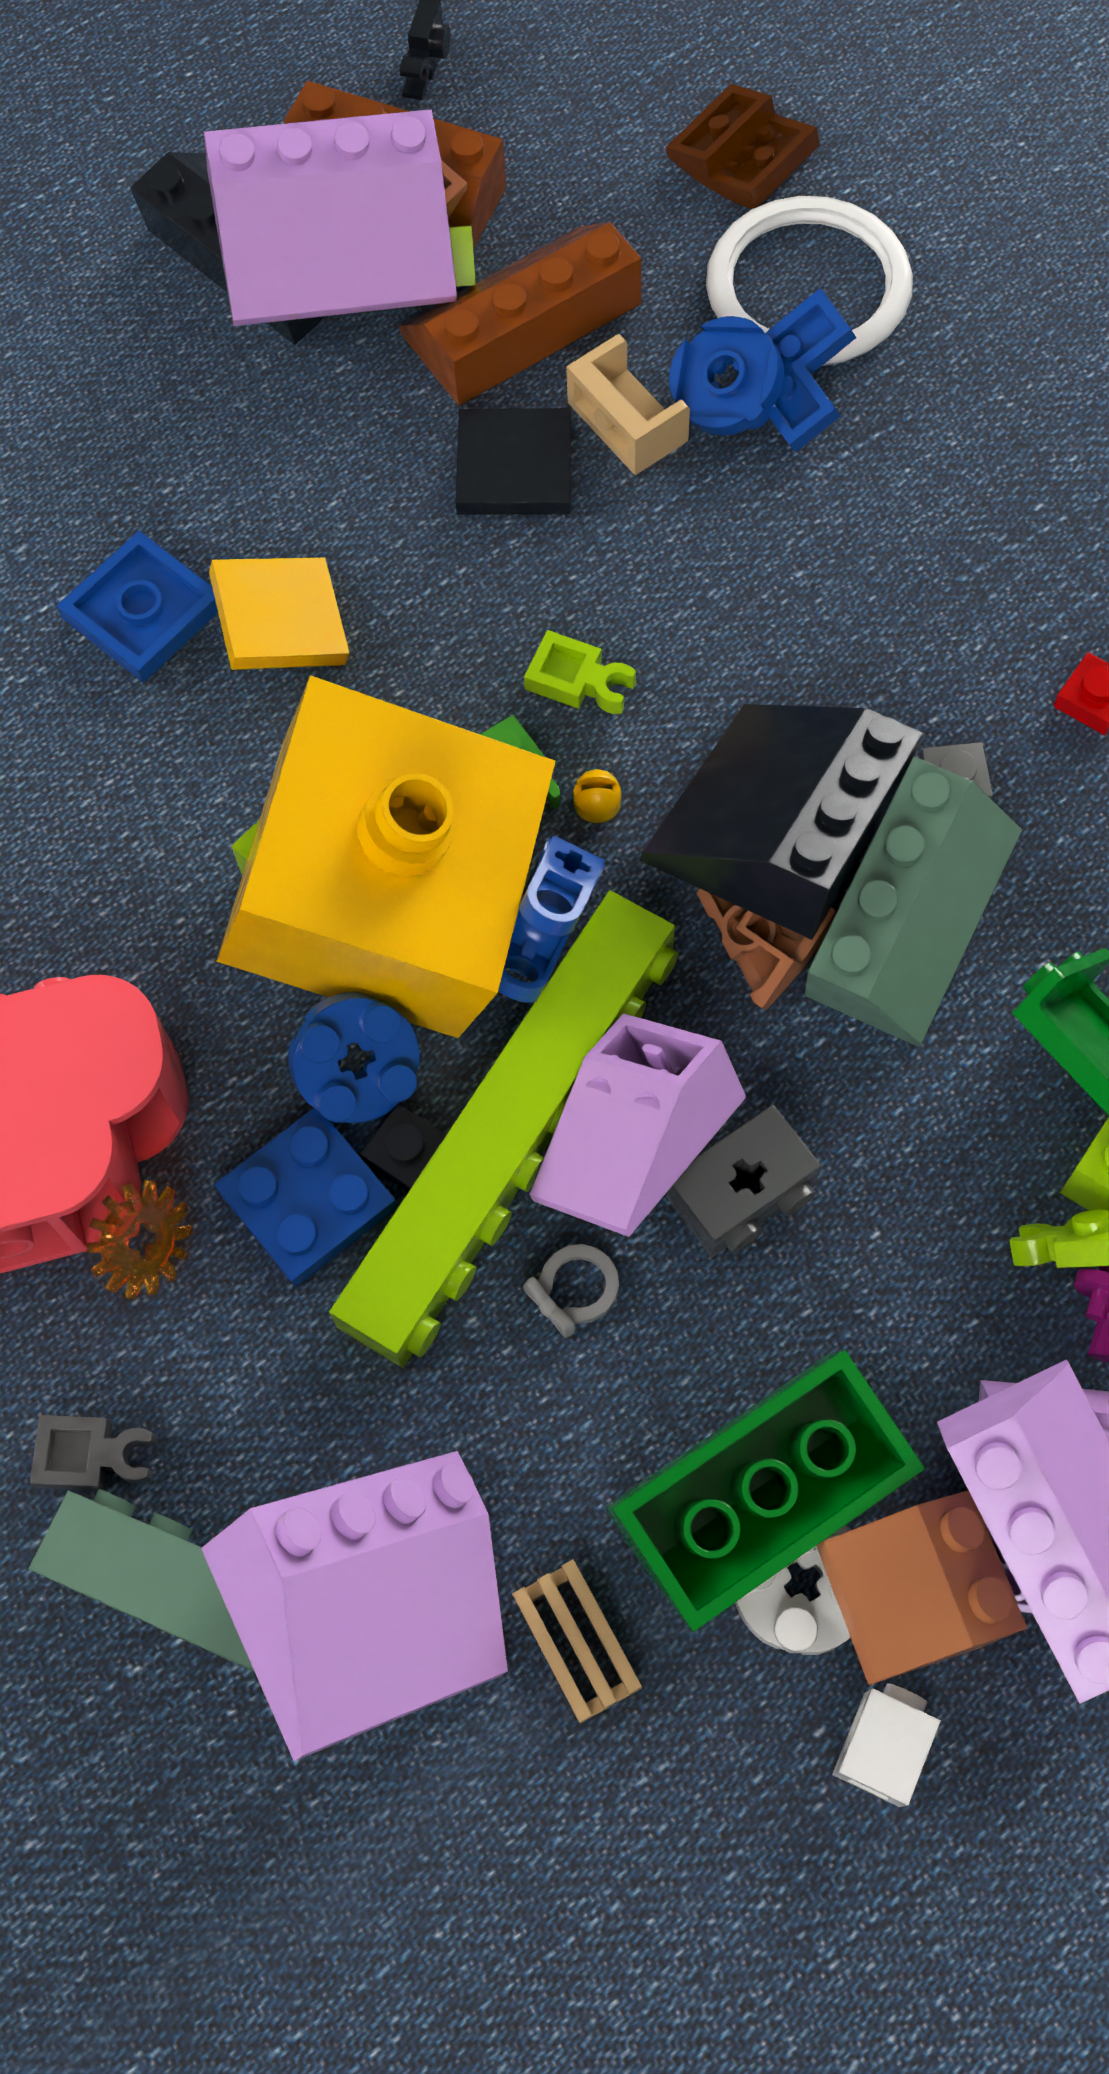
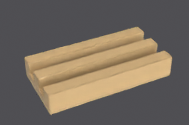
M573 1559L562 1565V1568L537 1579V1582L515 1591L512 1595L576 1718L581 1724L642 1689V1686ZM567 1582L571 1585L622 1683L611 1689L557 1589ZM544 1595L597 1694L596 1698L585 1703L533 1604L535 1600Z

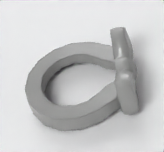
M585 1244L568 1245L554 1252L544 1264L539 1279L537 1280L535 1277L528 1278L523 1285V1290L539 1306L542 1315L549 1318L560 1334L567 1338L573 1335L575 1324L592 1323L605 1316L615 1304L619 1290L618 1271L610 1257L598 1248ZM582 1259L592 1262L604 1275L606 1286L603 1295L597 1302L587 1307L560 1309L550 1298L556 1272L562 1265L571 1260Z

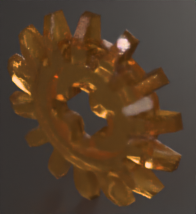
M144 1180L142 1196L138 1195L133 1184L129 1182L122 1185L124 1202L118 1203L109 1195L102 1201L103 1205L110 1212L105 1221L92 1217L89 1227L100 1230V1238L97 1242L86 1243V1253H101L103 1260L90 1269L94 1277H99L109 1272L113 1273L104 1289L114 1294L127 1282L125 1298L136 1299L142 1288L143 1281L145 1282L148 1295L153 1296L158 1293V1271L168 1281H174L177 1278L176 1271L168 1259L170 1256L182 1260L188 1259L190 1253L187 1250L174 1246L175 1240H181L192 1235L193 1227L190 1225L175 1227L184 1218L189 1209L187 1204L181 1202L170 1210L175 1196L173 1188L165 1186L157 1199L155 1181ZM144 1222L145 1229L155 1232L156 1239L154 1243L146 1245L145 1256L141 1257L139 1250L129 1248V1238L139 1234L140 1224Z

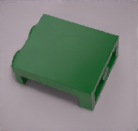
M1103 948L1086 956L1077 951L1058 967L1052 962L1044 965L1024 984L1023 990L1028 996L1012 1014L1109 1116V999L1094 983L1095 978L1109 964V951Z

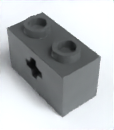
M773 1104L697 1156L666 1192L665 1197L711 1258L727 1247L734 1254L756 1240L764 1231L760 1224L781 1210L786 1217L797 1212L816 1195L813 1187L816 1186L822 1165ZM739 1178L745 1185L757 1181L759 1183L757 1194L754 1195L748 1188L741 1189L736 1193L734 1191L736 1179Z

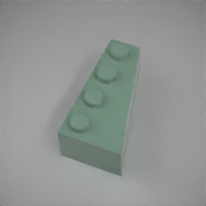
M98 1489L93 1501L69 1490L67 1491L28 1568L29 1570L255 1672L203 1555L202 1547L188 1542L193 1531L192 1529L157 1513H154L149 1525L134 1519L131 1516L136 1508L135 1505L101 1489Z

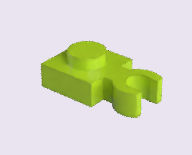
M547 630L524 676V687L527 691L578 709L587 695L595 698L596 703L602 710L611 714H622L624 710V696L610 691L609 688L613 685H623L626 688L634 689L636 685V671L624 663H610L603 666L601 665V648Z
M1098 1209L1080 1212L1069 1219L1065 1226H1052L1040 1223L1021 1225L1019 1227L1020 1237H1011L1009 1240L1015 1266H1035L1050 1261H1056L1057 1268L1109 1266V1210Z

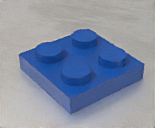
M139 530L57 605L64 621L142 683L218 613L212 586Z
M315 1108L214 1184L218 1193L295 1288L398 1208L394 1197L333 1124Z

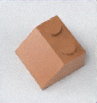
M969 1490L915 1505L816 1545L868 1685L979 1649L1027 1629L983 1517Z

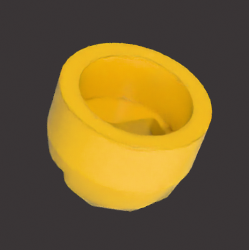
M594 769L586 771L578 778L573 789L575 811L582 819L592 823L606 822L615 817L621 807V787L617 779L605 770Z

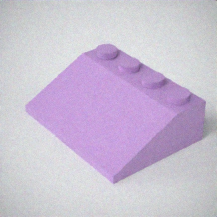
M432 109L204 132L207 172L233 326L456 302L457 292L443 172Z
M458 1451L250 1508L201 1548L293 1761L496 1679L508 1672L489 1515Z

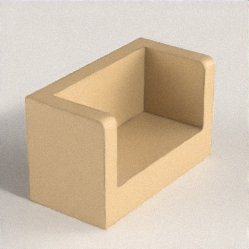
M620 334L615 335L566 366L568 404L634 475H637L688 442L690 408L683 400H679L664 409L627 370V341Z

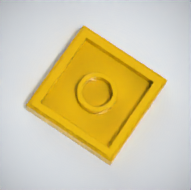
M325 557L212 560L209 575L231 670L346 665L350 653Z

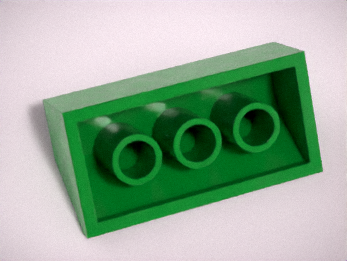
M844 1349L823 1357L614 1500L605 1509L644 1569L689 1629L694 1632L922 1472L925 1468Z

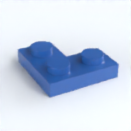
M821 288L766 332L777 345L784 365L782 389L776 403L771 408L770 419L794 452H797L841 417L811 374L857 338Z

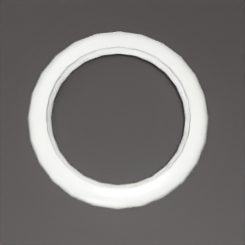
M796 196L774 200L756 207L732 223L716 243L707 264L706 289L711 308L718 318L725 316L742 317L756 323L762 328L764 333L769 330L752 319L739 304L733 286L734 267L740 253L757 237L776 228L795 224H822L842 229L860 238L875 251L882 262L886 275L885 293L879 308L868 321L852 330L857 338L822 366L843 363L868 353L887 339L904 318L912 298L913 273L907 253L894 232L874 214L852 203L829 197Z

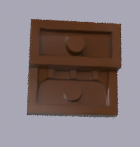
M730 84L665 148L667 156L695 180L726 199L749 209L759 207L820 144L817 127L776 115L771 95Z

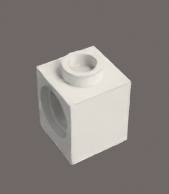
M887 1683L883 1693L873 1688L863 1695L832 1775L898 1807L908 1806L941 1720L924 1713L927 1701L904 1688Z

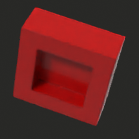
M1087 652L1058 693L1053 707L1104 736L1109 731V663Z

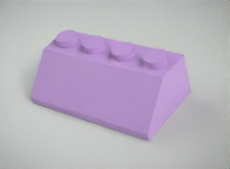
M1066 1359L938 1421L937 1424L948 1452L1079 1704L1109 1691V1440Z

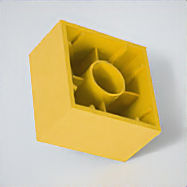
M310 675L280 750L216 962L326 997L346 992L364 993L373 996L375 999L387 1002L411 1024L459 1038L498 993L556 761Z

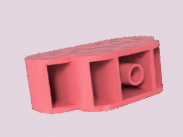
M87 975L74 979L54 977L37 983L34 989L7 996L0 994V1274L89 1251L115 1238L130 1222L139 1203L141 1179L138 1162L149 1159L165 1149L175 1139L184 1124L188 1112L189 1096L179 1054L147 997L137 987L123 979L108 975Z

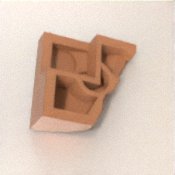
M699 889L696 893L708 917L713 918L722 933V943L729 957L737 962L752 990V993L749 994L755 1004L766 1010L796 978L819 949L837 913V910L831 907L814 938L811 940L707 891Z

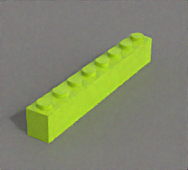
M611 890L608 891L542 990L540 996L534 1002L330 1309L329 1314L338 1329L401 1368L405 1367L412 1354L422 1357L426 1353L440 1329L441 1323L435 1319L449 1298L458 1301L469 1287L477 1269L471 1263L484 1243L493 1246L502 1236L512 1215V1212L507 1210V1207L518 1190L522 1189L528 1192L533 1187L544 1160L542 1153L554 1135L584 1057L623 1014L641 1018L646 1008V1002L642 998L651 984L655 982L658 985H662L670 975L679 954L673 950L674 924Z

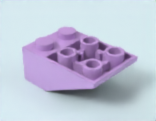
M623 1014L584 1057L530 1192L532 1200L630 1237L746 1098L722 1041Z

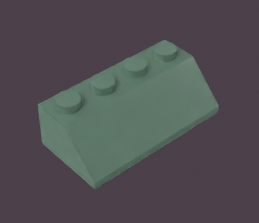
M913 756L809 968L804 996L920 1047L1022 829L972 780Z

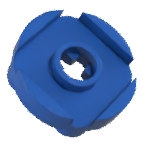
M725 316L710 320L700 326L703 332L696 335L690 343L685 340L674 355L669 373V387L675 403L683 400L690 408L689 422L703 432L712 435H732L746 429H757L763 426L769 419L771 408L776 403L782 389L784 365L780 351L772 338L749 319ZM734 364V370L737 372L738 377L730 386L722 388L718 382L714 381L715 375L725 373L727 365Z
M346 992L333 995L320 1001L310 1009L303 1018L306 1022L299 1029L296 1040L292 1037L288 1050V1067L292 1081L305 1101L319 1111L328 1121L360 1123L374 1120L390 1112L399 1102L407 1100L415 1092L417 1086L416 1073L420 1060L418 1040L408 1020L385 1001L375 999L373 996L360 992ZM357 1042L362 1051L370 1050L369 1059L364 1062L363 1068L354 1073L349 1067L339 1068L338 1060L344 1059L348 1054L346 1046Z

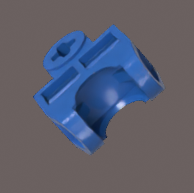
M554 835L552 839L548 838L523 890L524 896L519 906L504 968L529 978L531 982L519 981L510 976L504 969L498 992L520 1002H535L538 999L570 933H572L605 865L604 859Z

